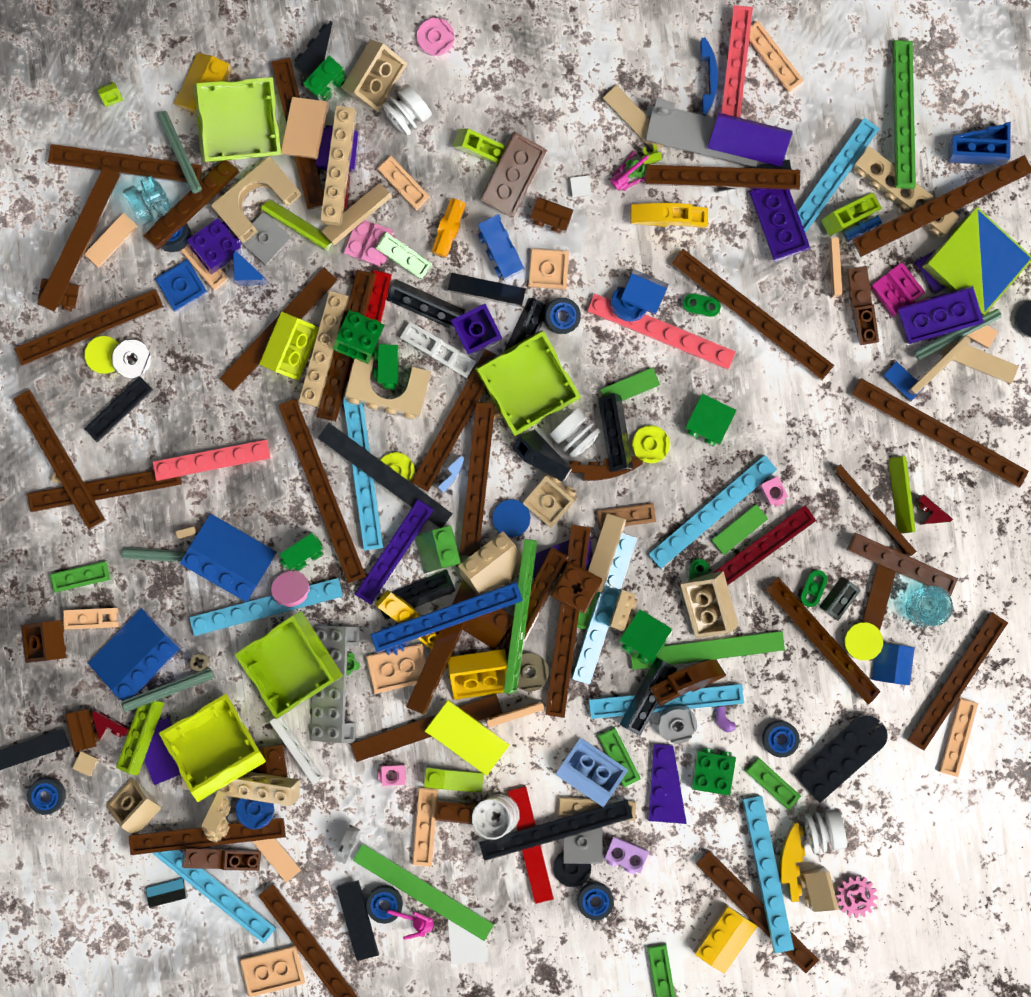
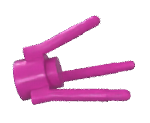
M632 151L617 171L612 174L610 182L618 191L621 189L626 191L629 187L646 180V176L627 183L630 181L627 176L649 158L648 155L643 157L625 173L621 172L626 166V161L631 160L636 152Z
M392 910L387 911L388 914L414 921L413 927L418 932L404 936V940L425 937V933H429L433 929V918L426 917L417 912H413V915L416 916L413 917Z

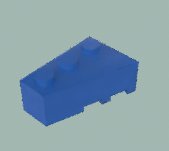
M1011 121L1003 125L987 127L984 130H975L953 136L948 144V163L1007 164L1010 159Z
M497 214L479 223V233H477L481 244H486L488 250L485 252L490 261L494 260L496 264L494 270L498 278L502 277L505 281L523 272L524 266L509 238L507 230H505L501 222L500 215Z

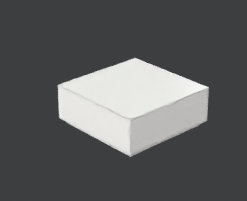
M589 176L570 178L572 198L591 196Z

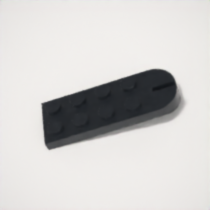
M869 714L858 716L794 773L795 777L819 803L826 799L885 746L888 733L883 722L879 724V727L873 733H868L880 722L878 717Z

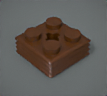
M568 562L551 596L585 614L602 583V578ZM580 583L582 590L576 593L573 592L574 589L571 586Z

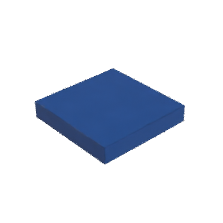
M188 259L155 278L175 312L208 293Z

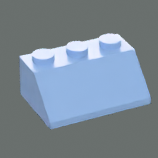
M580 737L556 775L604 808L628 772V769Z

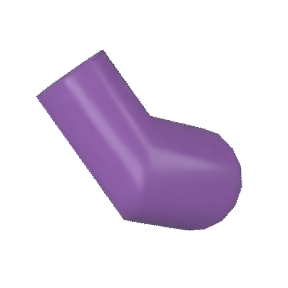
M716 706V724L724 732L734 731L736 724L726 718V707Z

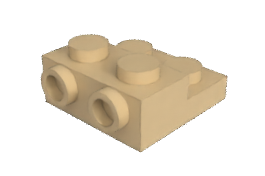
M547 474L523 504L552 528L576 501L578 496H576L577 492L573 487H566L561 481Z
M620 590L609 627L622 631L628 628L632 617H629L631 609L635 610L638 601L635 598L636 594Z
M221 791L217 792L201 825L207 839L214 843L225 837L229 830L225 817L228 815L231 806L226 794Z

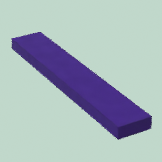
M420 499L416 501L355 593L356 596L370 605L373 603L434 511L432 507Z

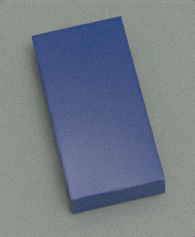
M897 361L883 375L910 402L923 390L922 388L916 395H911L908 392L917 380Z

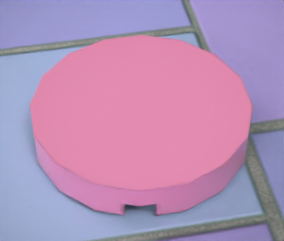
M429 18L418 28L417 43L420 49L427 55L442 56L453 46L454 30L444 19Z
M288 571L282 573L274 580L271 592L274 600L279 605L293 607L305 601L308 592H310V585L304 574L298 571Z

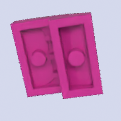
M903 262L870 286L872 292L892 317L899 313L898 307L914 302L925 293Z

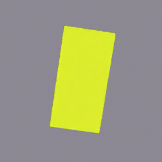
M450 700L445 702L425 729V732L486 776L510 746L508 742Z

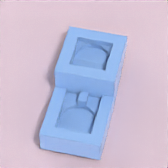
M462 456L447 468L452 475L438 486L443 493L449 489L458 477L464 463Z

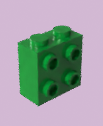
M329 55L303 84L306 92L315 100L328 101L332 97V92L335 88H340L344 84L346 74L344 68Z
M349 310L335 340L333 350L369 364L385 325L378 320L370 319L358 312Z
M379 344V349H375V361L378 363V368L374 369V380L378 382L379 386H382L383 390H395V387H399L400 348L398 345Z
M702 393L684 429L688 431L687 435L697 439L699 436L705 439L704 443L712 447L715 444L719 446L737 410Z
M311 533L280 553L282 557L280 562L285 569L299 572L308 566L306 562L309 560L315 561L324 555L323 551L326 549L316 533Z
M639 609L619 640L620 649L627 654H634L641 663L652 665L670 638L673 629Z
M704 747L701 750H696L691 789L730 796L736 757L732 756V752L721 750L720 754L713 753V749Z

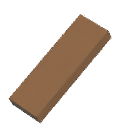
M654 503L597 511L599 530L602 529L607 514L626 519L625 526L656 522Z

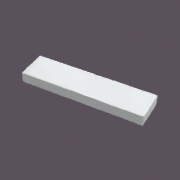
M274 718L269 721L311 783L315 785L323 776L283 718Z

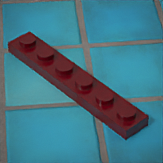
M804 505L713 573L724 571L728 586L817 520L807 506Z

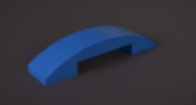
M701 38L700 61H708L709 94H703L702 115L707 116L717 92L718 69L715 55L706 38Z

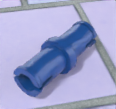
M876 215L864 222H858V225L844 230L843 235L846 241L849 242L881 226L882 221Z

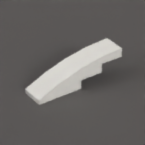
M412 322L408 323L400 336L405 342L469 379L477 365V361L464 355L459 350Z

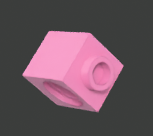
M779 476L759 485L769 506L774 504L777 507L785 503L784 499L788 495ZM772 487L779 490L777 498H773L770 495Z
M382 765L381 770H378V781H382V786L406 785V765ZM387 771H396L397 778L395 780L388 779Z

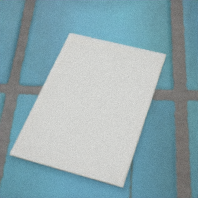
M484 907L470 908L484 917ZM448 919L451 964L488 962L486 939L485 941L481 940Z

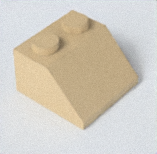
M131 778L106 805L119 826L132 835H137L162 808L156 799L134 778Z
M822 866L802 871L803 877H800L802 889L806 888L807 896L804 898L807 908L810 907L813 912L839 910L829 870Z

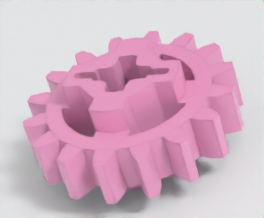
M855 875L854 880L848 876V882L842 880L843 886H837V889L840 891V893L835 894L836 898H840L837 904L838 906L843 905L840 910L842 912L847 910L846 915L849 917L852 913L855 918H858L859 914L866 917L865 912L872 913L870 907L877 906L873 902V900L878 899V896L873 895L877 889L871 888L873 883L871 881L866 883L867 878L864 876L861 880L858 875ZM856 884V886H855L854 888H851V889L848 888V887H850L851 885ZM865 887L868 890L869 898L865 896ZM850 893L853 895L859 894L861 898H863L864 900L857 898L854 899L853 896L850 895ZM844 895L848 897V906L845 903ZM863 904L865 905L864 907L857 909L858 906Z

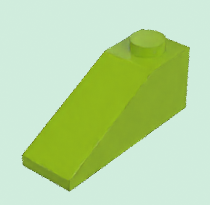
M469 128L458 129L452 147L494 164L498 163L506 147Z
M872 192L832 212L821 221L831 237L880 211L882 207Z
M427 766L424 787L482 793L484 774Z

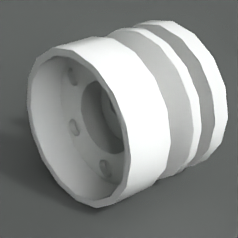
M406 84L397 91L401 99L399 102L390 97L389 100L393 107L387 102H384L382 107L391 123L408 136L411 134V131L407 125L415 130L417 126L414 119L416 118L421 123H424L432 116V113L421 97L411 86Z
M579 408L550 434V437L557 444L565 440L568 442L563 449L564 452L570 447L574 449L568 455L571 459L589 448L601 432L598 428L593 433L589 432L594 426L593 423L586 427L582 425L587 416Z
M495 794L481 801L475 807L472 814V823L475 830L486 839L496 840L505 836L517 826L519 821V809L516 802L504 794ZM500 812L501 816L497 818L496 814Z
M838 808L825 810L823 820L819 812H814L815 821H813L810 813L805 814V834L813 854L819 853V844L822 851L827 852L828 842H830L833 850L847 848L845 828Z

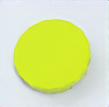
M99 336L90 341L85 349L87 365L99 374L115 372L111 356L114 348L119 344L118 341L109 336Z
M653 425L644 426L633 436V452L635 456L639 457V460H643L645 463H657L664 459L669 452V437L660 427Z
M393 452L381 459L382 462L398 474L412 482L415 468L411 459L405 454Z
M867 622L857 623L846 632L844 645L853 658L861 661L871 660L881 652L883 636L875 625Z

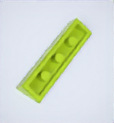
M269 200L262 205L261 208L266 214L325 251L329 250L332 243L323 235L321 230L273 200Z
M905 456L890 458L888 462L897 529L901 534L912 533L916 529L907 459Z
M156 700L137 708L116 765L117 769L131 775L139 774L163 710V702Z

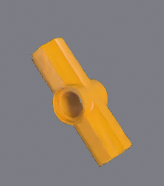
M451 198L445 216L440 221L432 253L447 258L453 239H456L466 203Z

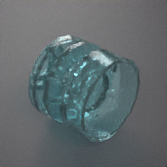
M152 175L147 177L150 186H147L143 179L140 180L143 188L141 191L134 184L123 190L130 207L143 226L154 220L153 210H156L160 216L163 215L160 206L163 205L167 212L171 210L167 194Z
M928 586L917 589L907 599L905 606L906 614L916 626L923 628L940 626L947 622L952 615V598L941 587ZM924 605L930 606V610L924 609Z

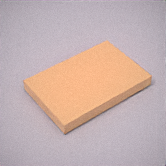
M292 97L281 148L283 155L318 158L329 106L327 101Z
M423 643L404 647V652L398 650L397 655L392 651L390 655L382 652L366 656L374 694L417 683L426 663Z
M542 701L534 702L488 717V727L545 710Z
M295 945L240 959L249 997L306 983L298 949Z

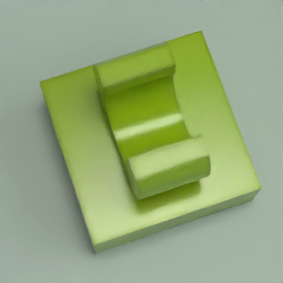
M113 81L110 82V85L105 87L101 85L100 89H98L99 95L106 107L123 101L122 94Z
M653 144L654 151L652 153H648L646 147H643L644 155L649 156L644 162V166L663 161L661 152H657L655 144Z

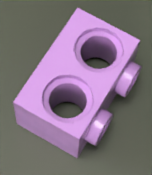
M612 835L604 858L609 865L614 867L621 865L625 867L624 870L628 873L635 875L637 872L641 874L649 850ZM614 848H621V856H612L611 852ZM638 855L640 857L639 863L631 864L629 862L630 857Z

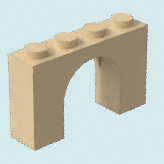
M270 156L267 159L261 160L254 170L247 172L242 180L231 185L229 190L224 195L218 196L211 205L243 244L258 232L243 213V202L248 193L257 188H268L274 191L287 207L302 195Z
M372 356L369 364L354 359L344 399L348 400L347 403L352 405L365 404L366 408L371 410H377V408L384 409L385 413L390 415H396V413L403 414V418L409 420L419 418L431 374L430 371L412 367L405 392L395 399H384L378 396L370 385V375L375 357Z

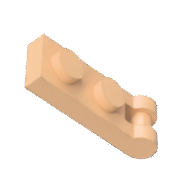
M118 608L63 610L64 630L119 627V621H117ZM104 614H109V622H104Z

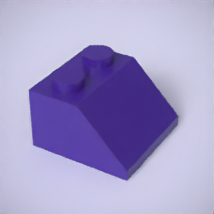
M486 304L451 320L468 355L502 341V336Z

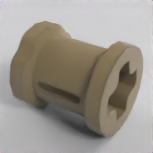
M202 653L194 655L190 661L192 669L197 671L207 669L210 664L209 657ZM198 658L204 660V662L202 663L203 667H201V665H196Z

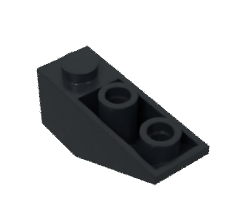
M331 20L328 24L322 25L319 30L320 34L315 39L312 38L308 42L305 52L299 53L294 60L295 68L307 79L328 57L334 30Z
M535 429L519 435L512 448L524 462L561 482H565L572 470Z

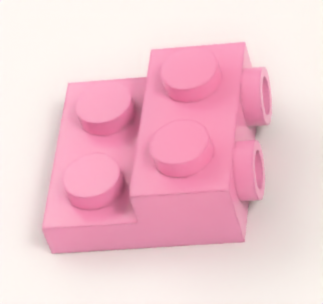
M364 220L353 229L344 254L380 268L381 263L385 264L387 256L374 247L384 232L389 233L395 238L394 232L389 228Z

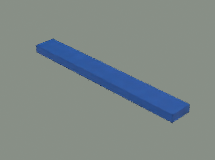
M515 582L370 635L376 653L519 603L523 599L518 584Z

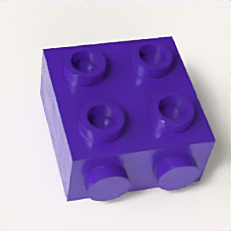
M325 125L316 162L318 169H328L333 125ZM356 129L354 130L349 171L356 173L360 138L359 131H356Z
M218 218L187 240L190 250L211 275L233 260L235 251L239 254L242 253L241 241L237 236L233 237L229 232V226Z

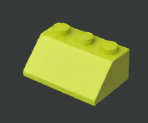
M281 311L259 365L299 381L315 344L319 327Z

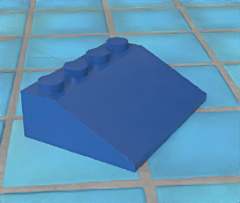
M210 513L180 564L241 600L248 602L277 551Z
M141 608L88 664L121 701L137 696L183 647Z

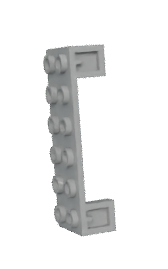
M656 99L651 113L646 141L749 167L757 166L758 161L708 149V143L716 121L715 118L675 109L674 102Z
M316 625V634L343 674V677L312 696L311 741L355 742L356 723H345L347 646H359V627Z

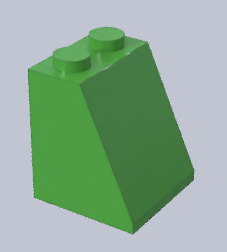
M452 526L439 528L416 536L415 539L424 573L461 564Z

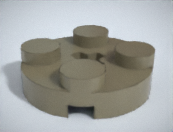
M535 653L522 654L518 688L528 692L539 690L548 680V664L541 656ZM527 667H531L532 670L536 671L531 678L524 674V671L528 669Z

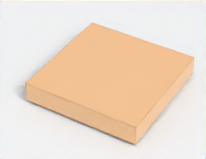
M531 248L528 287L566 290L569 251Z

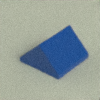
M235 251L234 281L239 286L267 285L268 281Z
M634 269L621 300L656 315L669 284Z
M883 643L881 652L874 658L871 680L910 685L915 647Z

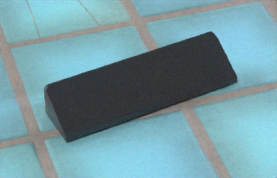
M451 273L447 291L522 307L526 288Z
M397 279L392 284L387 297V301L454 331L456 330L451 320L463 315L465 312L464 309Z
M528 298L505 350L540 330L544 321L543 312L547 306L546 304L537 299Z
M614 393L600 397L598 401L610 472L633 469L621 395Z
M444 570L392 593L397 597H401L413 608L451 594L456 590L448 570ZM381 610V613L385 620L391 618L389 615H387L385 612Z
M659 658L655 659L621 720V726L641 736L658 705L650 692V687L666 680L669 675L676 672L677 668Z
M359 880L338 885L336 889L356 960L360 961L379 956Z

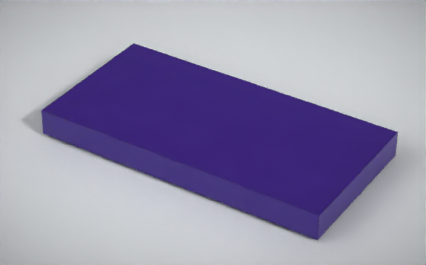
M718 112L708 143V149L782 166L793 131Z
M754 189L749 191L774 262L811 249L790 190Z
M973 285L898 307L909 344L984 323Z

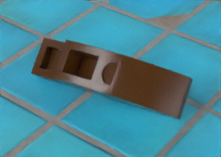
M867 266L848 268L849 297L859 344L878 343L879 336Z
M632 456L633 469L610 472L608 458H604L603 466H600V462H588V465H581V461H569L568 465L572 468L570 473L584 474L583 481H601L627 474L641 466L643 460H638L639 457Z
M717 659L709 660L669 675L666 680L650 687V692L658 705L661 706L689 691L693 693L725 677L726 674Z
M214 847L183 848L182 868L259 871L261 851Z

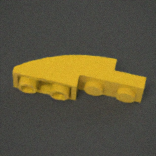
M683 203L631 204L630 224L706 228L708 227V208L694 207L692 204Z
M387 590L375 603L379 609L399 624L423 616L390 590ZM440 631L418 639L432 649Z
M792 821L786 833L779 861V879L782 884L788 883L789 900L791 902H799V896H802L801 884L797 883V877H800L799 865L795 863L803 862V857L806 856L805 846L801 845L800 838L803 837V827L799 826L797 821Z

